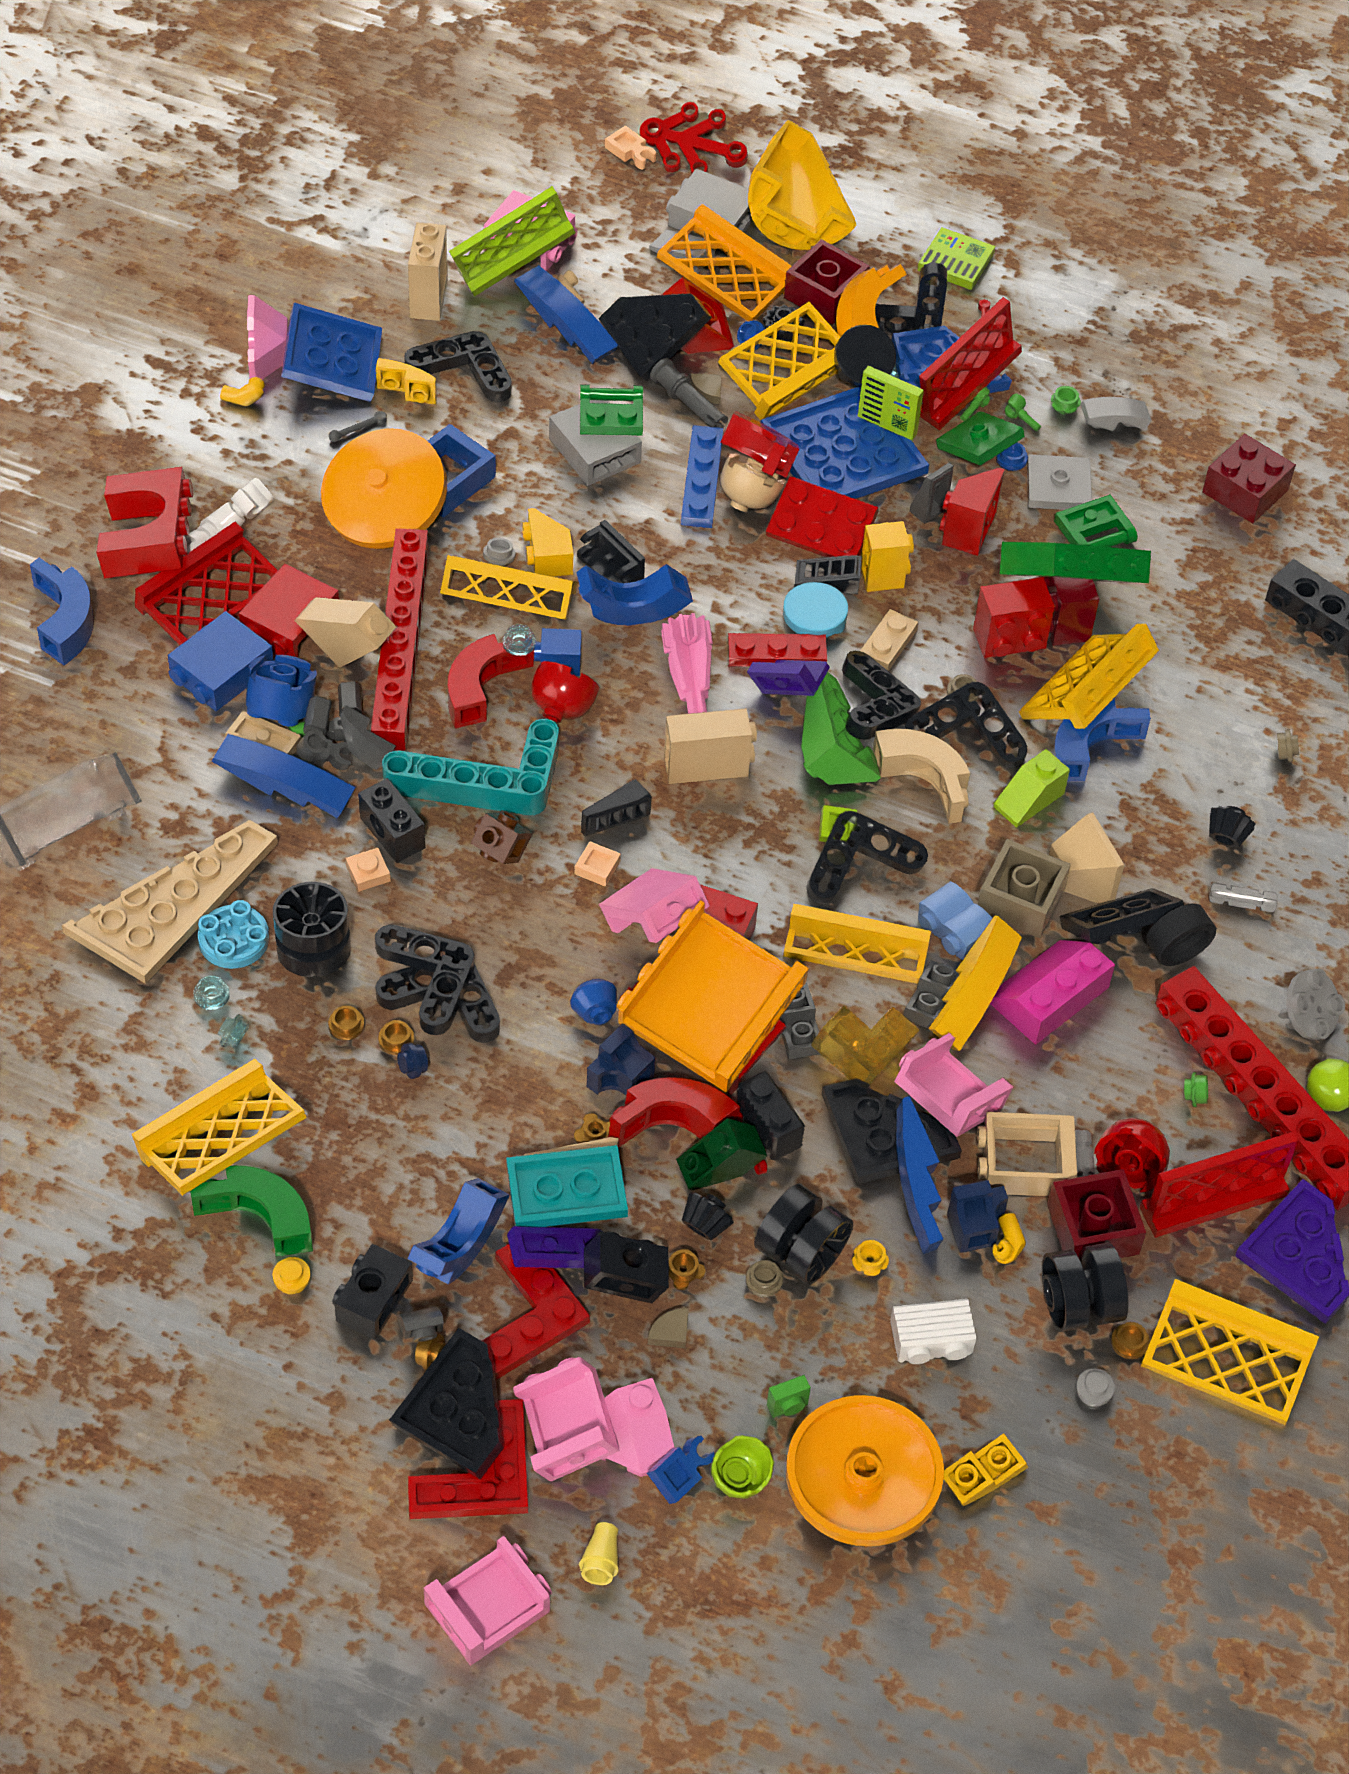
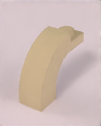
M911 729L876 731L873 753L881 778L913 775L925 779L938 791L948 824L962 822L964 808H967L969 803L967 787L970 772L960 754L943 740L925 732Z

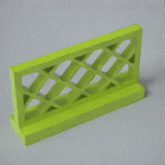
M551 186L457 245L449 253L458 268V272L475 297L576 232L567 218L557 192Z

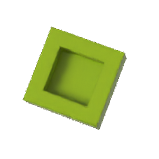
M823 805L821 809L819 841L826 842L833 824L841 813L845 811L857 812V810ZM851 822L844 825L845 831L840 839L841 841L846 842L851 832L854 831V824Z

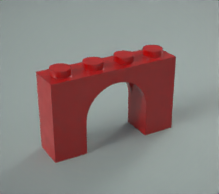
M183 467L107 476L104 496L112 521L146 516L158 518L138 528L99 533L96 553L104 579L182 569L183 555H187L188 552L185 536L189 535L190 532L187 519L188 516H191L189 498L193 497L192 482L190 478H185Z

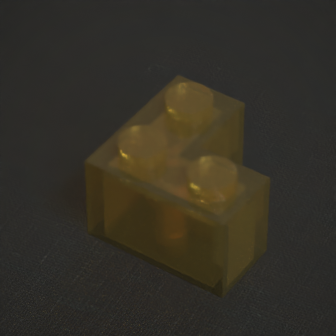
M843 1006L821 1028L811 1046L849 1080L858 1078L871 1086L909 1046L919 1032V1029L894 1007L870 1029L846 1006Z

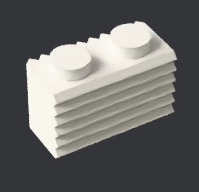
M968 1299L893 1306L890 1323L899 1362L908 1361L911 1364H923L935 1357L938 1359L945 1357L948 1360H960L973 1353L976 1333Z

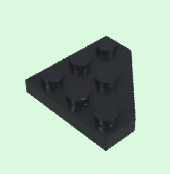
M689 293L619 297L598 319L618 344V347L639 376L648 381L656 363L664 358L670 359L712 317L700 300Z
M855 1078L823 1086L822 1097L857 1184L900 1174L896 1148L897 1108L902 1099L890 1093L888 1096L870 1089V1084ZM916 1110L940 1161L939 1164L960 1159L962 1150L956 1136L935 1117L933 1118Z
M458 1328L389 1421L398 1430L480 1480L504 1448L493 1354L486 1343Z

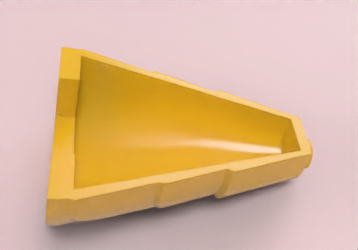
M787 120L771 139L751 174L748 188V205L751 217L762 234L781 246L797 250H810L821 239L832 245L843 239L856 227L855 217L813 134L790 120Z

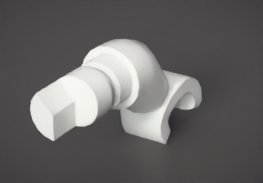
M258 478L249 481L244 488L239 489L230 498L233 504L231 502L225 503L203 519L196 530L185 536L187 553L233 522L241 526L245 522L244 515L247 519L257 516L273 501L271 492Z

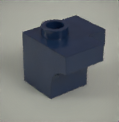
M622 1023L599 1046L598 1057L587 1067L586 1087L597 1095L605 1090H617L626 1095L629 1088L641 1082L651 1080L654 1077L655 1056L645 1050L635 1038L634 1031Z
M989 1180L953 1187L947 1217L960 1253L992 1247L996 1243L1000 1228L997 1220L1005 1214L1008 1202L1004 1186L991 1188Z

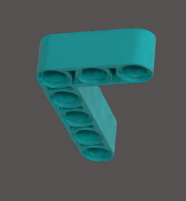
M538 719L531 723L519 768L406 751H392L386 754L382 760L383 780L388 778L404 797L496 811L503 810L522 815H537L544 811L547 805L559 753V727L550 719Z

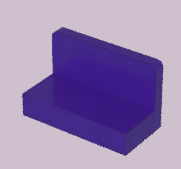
M777 660L775 663L752 662L747 673L762 694L814 696L830 666L826 661Z

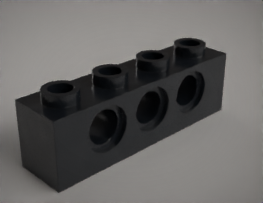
M1292 559L1271 579L1265 601L1323 638L1327 643L1332 644L1349 655V594L1297 560Z

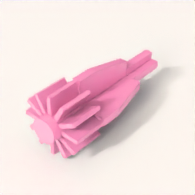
M691 613V615L679 614V617L676 619L670 617L668 618L669 624L662 623L661 633L664 653L669 654L670 673L680 700L687 702L688 714L707 712L705 699L708 698V689H710L711 650L713 644L710 621H705L704 615L695 618V613Z

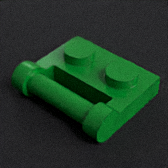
M580 384V435L643 436V385H633V388H590V384ZM590 400L633 401V404L590 403Z
M1111 494L1055 514L1054 522L1070 544L1112 547L1121 543L1128 545L1136 542L1138 539L1135 527ZM1115 527L1119 530L1089 542L1085 540L1086 537Z

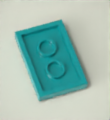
M617 1145L506 1158L515 1226L547 1227L628 1217V1206Z

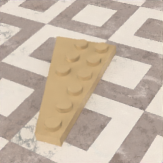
M248 820L214 839L215 842L212 846L199 853L193 851L184 856V861L171 869L166 866L123 890L121 896L105 906L101 903L89 910V915L76 922L73 919L62 925L63 933L146 984L199 928V919L218 908L278 844L277 835Z

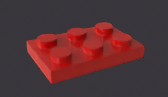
M790 476L765 532L768 537L824 557L860 556L863 548L865 525H872L879 511L877 506Z

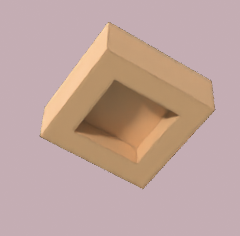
M590 841L575 865L574 874L606 887L621 861V854Z
M379 848L346 858V867L358 892L391 882L390 872Z

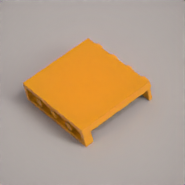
M700 900L693 910L688 908L684 912L678 923L680 928L673 937L668 935L663 940L658 949V954L660 955L654 963L648 962L642 968L637 978L639 983L633 991L628 989L621 996L617 1004L619 1009L618 1023L620 1025L622 1023L634 1031V1034L724 1092H727L805 985L809 968L798 961L790 967L704 912L705 903Z

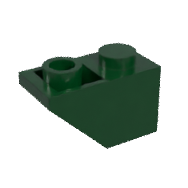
M727 1118L676 1160L688 1189L694 1191L743 1176L766 1158L767 1153L755 1126Z

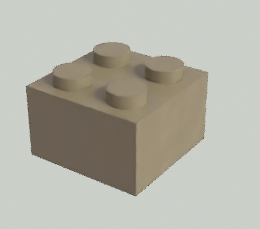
M1006 839L981 887L978 905L992 918L994 915L999 916L1010 927L1041 938L1065 890L1071 864Z

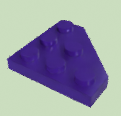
M1302 1179L1239 1246L1235 1256L1326 1324L1348 1300L1349 1283L1345 1279L1344 1257L1340 1235L1336 1231L1334 1221L1335 1209L1333 1200Z

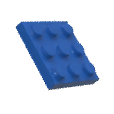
M294 303L290 313L281 377L371 402L375 391L376 364L379 358L382 328Z

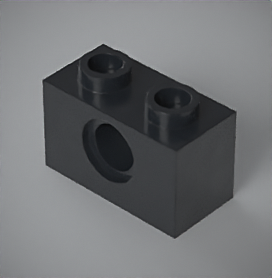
M388 778L358 793L360 819L396 864L426 848L424 822Z
M600 1231L584 1247V1288L652 1304L669 1288L668 1247L654 1244L650 1240H636L620 1236L616 1232Z
M372 1244L365 1255L360 1254L352 1267V1276L346 1285L341 1284L338 1287L332 1304L335 1306L337 1322L376 1340L412 1283L413 1270L411 1261ZM369 1287H374L378 1289L376 1292L367 1293L363 1291L364 1289Z

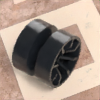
M303 882L287 888L277 897L273 905V921L277 956L280 963L288 971L304 977L325 976L342 967L349 958L351 951L348 905L343 894L335 887L325 883Z
M799 1183L789 1188L769 1210L757 1231L754 1246L776 1263L787 1258L785 1269L804 1284L811 1285L830 1269L843 1251L853 1230V1220L833 1206H827L821 1210L822 1198Z
M1107 1242L1083 1247L1080 1252V1259L1072 1249L1044 1254L1042 1260L1043 1293L1051 1320L1059 1332L1086 1328L1089 1324L1090 1316L1097 1325L1121 1322L1127 1318L1128 1289L1126 1277L1118 1252L1111 1243Z

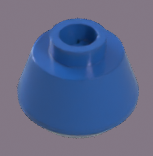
M604 979L586 981L573 992L570 1000L571 1008L587 1023L595 1025L605 1024L616 1012L617 989L613 983Z

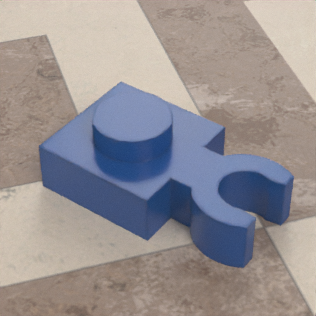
M702 1436L688 1439L683 1446V1451L680 1447L671 1449L647 1472V1475L669 1504L677 1503L702 1479V1476L696 1470L697 1467L708 1465L713 1461L714 1452L705 1453L702 1457L697 1453L698 1444L704 1440Z

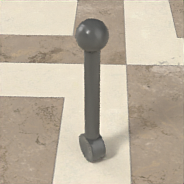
M377 411L374 417L340 431L332 430L329 433V439L332 442H338L342 436L374 423L384 424L387 421V414L383 411Z

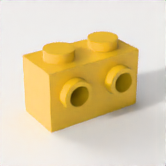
M903 521L865 525L861 574L866 592L904 588L906 575H909L911 572L909 553L914 551L912 534H907Z

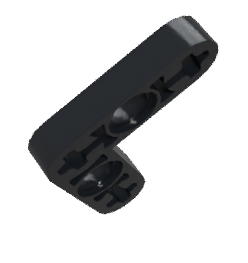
M933 262L925 264L921 268L915 306L876 304L875 316L879 328L887 335H893V333L941 326L947 291L946 267L940 263ZM935 276V285H930L931 277ZM927 297H935L938 299V301L929 304L925 303L923 299ZM926 315H931L930 323L926 324ZM894 317H900L905 320L900 324L890 322Z
M470 331L415 346L405 352V364L419 368L430 375L468 364L488 400L498 403L504 402L511 397V378L490 339L483 332ZM443 351H451L454 353V355L451 357H443L440 355V353ZM489 363L492 364L494 367L489 370L481 369L479 366L481 364ZM495 379L497 386L493 385V380Z
M850 651L847 653L842 666L843 674L873 699L851 710L845 725L846 731L850 735L863 740L875 737L876 731L896 728L905 724L910 717L917 714L921 705V700L917 694L868 654L861 651Z
M981 682L966 684L913 715L905 724V729L914 730L916 725L922 729L930 724L929 717L931 716L934 724L927 727L925 733L940 739L971 721L1003 766L1008 768L1018 767L1025 761L1027 755L1026 741L990 689ZM971 693L975 696L982 695L981 705L985 711L981 715V708L976 701L969 702ZM943 708H951L956 712L957 717L954 721L944 722L939 718L938 713ZM991 717L998 718L1002 721L1003 728L1000 731L991 732L985 728L984 722ZM1006 735V741L1012 749L1019 748L1017 757H1014L1013 754H1005L1007 746L1003 738Z
M845 811L839 815L833 824L807 882V894L817 903L822 904L831 901L839 891L856 851L910 875L918 873L927 862V849L919 841L854 811ZM851 822L854 824V831L851 832L846 842L841 841L840 839L845 831L844 825ZM875 835L884 836L889 842V848L883 851L877 850L872 845V837ZM898 843L901 846L898 849V853L894 857L890 854L893 852V850L896 847V844ZM831 849L840 850L845 856V863L841 865L832 864L827 857L828 851ZM910 851L916 853V860L912 864L907 862V854ZM827 871L832 876L827 884L828 889L822 893L818 891L819 885L817 883L822 881Z
M398 925L381 927L375 934V949L381 958L434 973L420 1006L419 1023L425 1033L430 1035L444 1034L452 1025L474 970L473 949L462 942ZM391 939L397 940V942H393L391 946L385 945V943H389ZM409 942V951L406 952L404 951V948L407 949V943ZM421 946H429L434 950V953L428 957H420L415 951ZM441 951H443L445 955L442 954V960L440 961ZM458 957L464 958V960H461L459 964L453 963V961H456ZM443 983H452L457 987L455 992L451 994H442L437 990L438 986ZM438 1004L441 1006V1017H437L436 1021H431L430 1017L435 1015Z
M458 957V959L456 961H453V963L459 964V962L461 960H464V958ZM474 964V970L464 993L473 991L478 993L481 998L474 1003L461 1000L458 1012L471 1038L480 1043H487L495 1040L499 1035L500 1017ZM407 967L380 977L375 986L378 1004L384 1009L395 1010L423 1001L429 986H420L415 980L422 975L433 977L434 973L414 967ZM405 982H409L410 991H408ZM443 983L437 988L442 994L447 992L451 994L457 989L452 983ZM392 988L397 994L391 996V993L386 992V990ZM482 1012L485 1024L490 1025L489 1028L484 1029L482 1025H478V1014Z

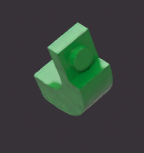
M229 1166L226 1168L227 1179H208L190 1191L194 1216L243 1210L261 1217L272 1231L276 1257L313 1251L310 1222L303 1200L288 1182L272 1172L251 1166Z

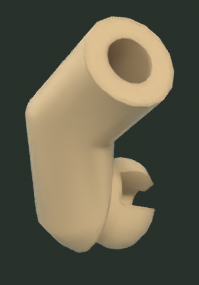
M568 270L564 275L560 274L557 280L584 304V299L573 288V286L578 284V278L574 272Z

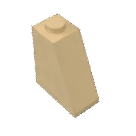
M317 597L294 620L339 668L378 649L396 628L393 622L373 602Z

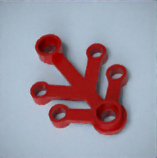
M686 102L681 107L680 112L664 120L652 117L645 120L640 126V136L646 140V144L656 146L663 159L665 170L671 173L680 169L681 161L677 153L671 152L666 141L678 144L690 165L691 175L697 167H703V171L708 173L707 163L699 159L694 149L725 156L726 163L733 168L742 167L748 160L747 148L741 142L733 141L725 144L699 137L714 129H722L726 125V115L721 109L712 110L709 113L708 119L682 132L672 129L686 121L694 122L698 119L699 110L694 102ZM690 109L695 111L691 115L685 113L687 110ZM721 117L722 120L719 122L713 121V118ZM653 128L659 129L655 133L649 132V130ZM733 150H741L738 154L731 153ZM669 160L677 161L674 165L667 164Z

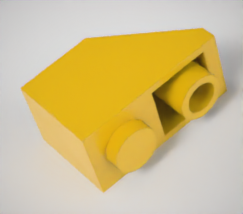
M535 508L528 509V522H522L524 541H530V546H526L527 565H533L534 573L553 577L573 575L574 553L570 529Z

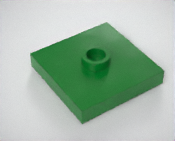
M979 411L937 438L936 442L938 449L981 466L1023 439L1025 435L1023 427Z

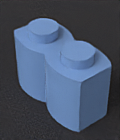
M951 881L919 902L918 921L921 927L941 938L944 949L961 960L965 958L992 920V917L982 907L973 903L972 899L961 887Z

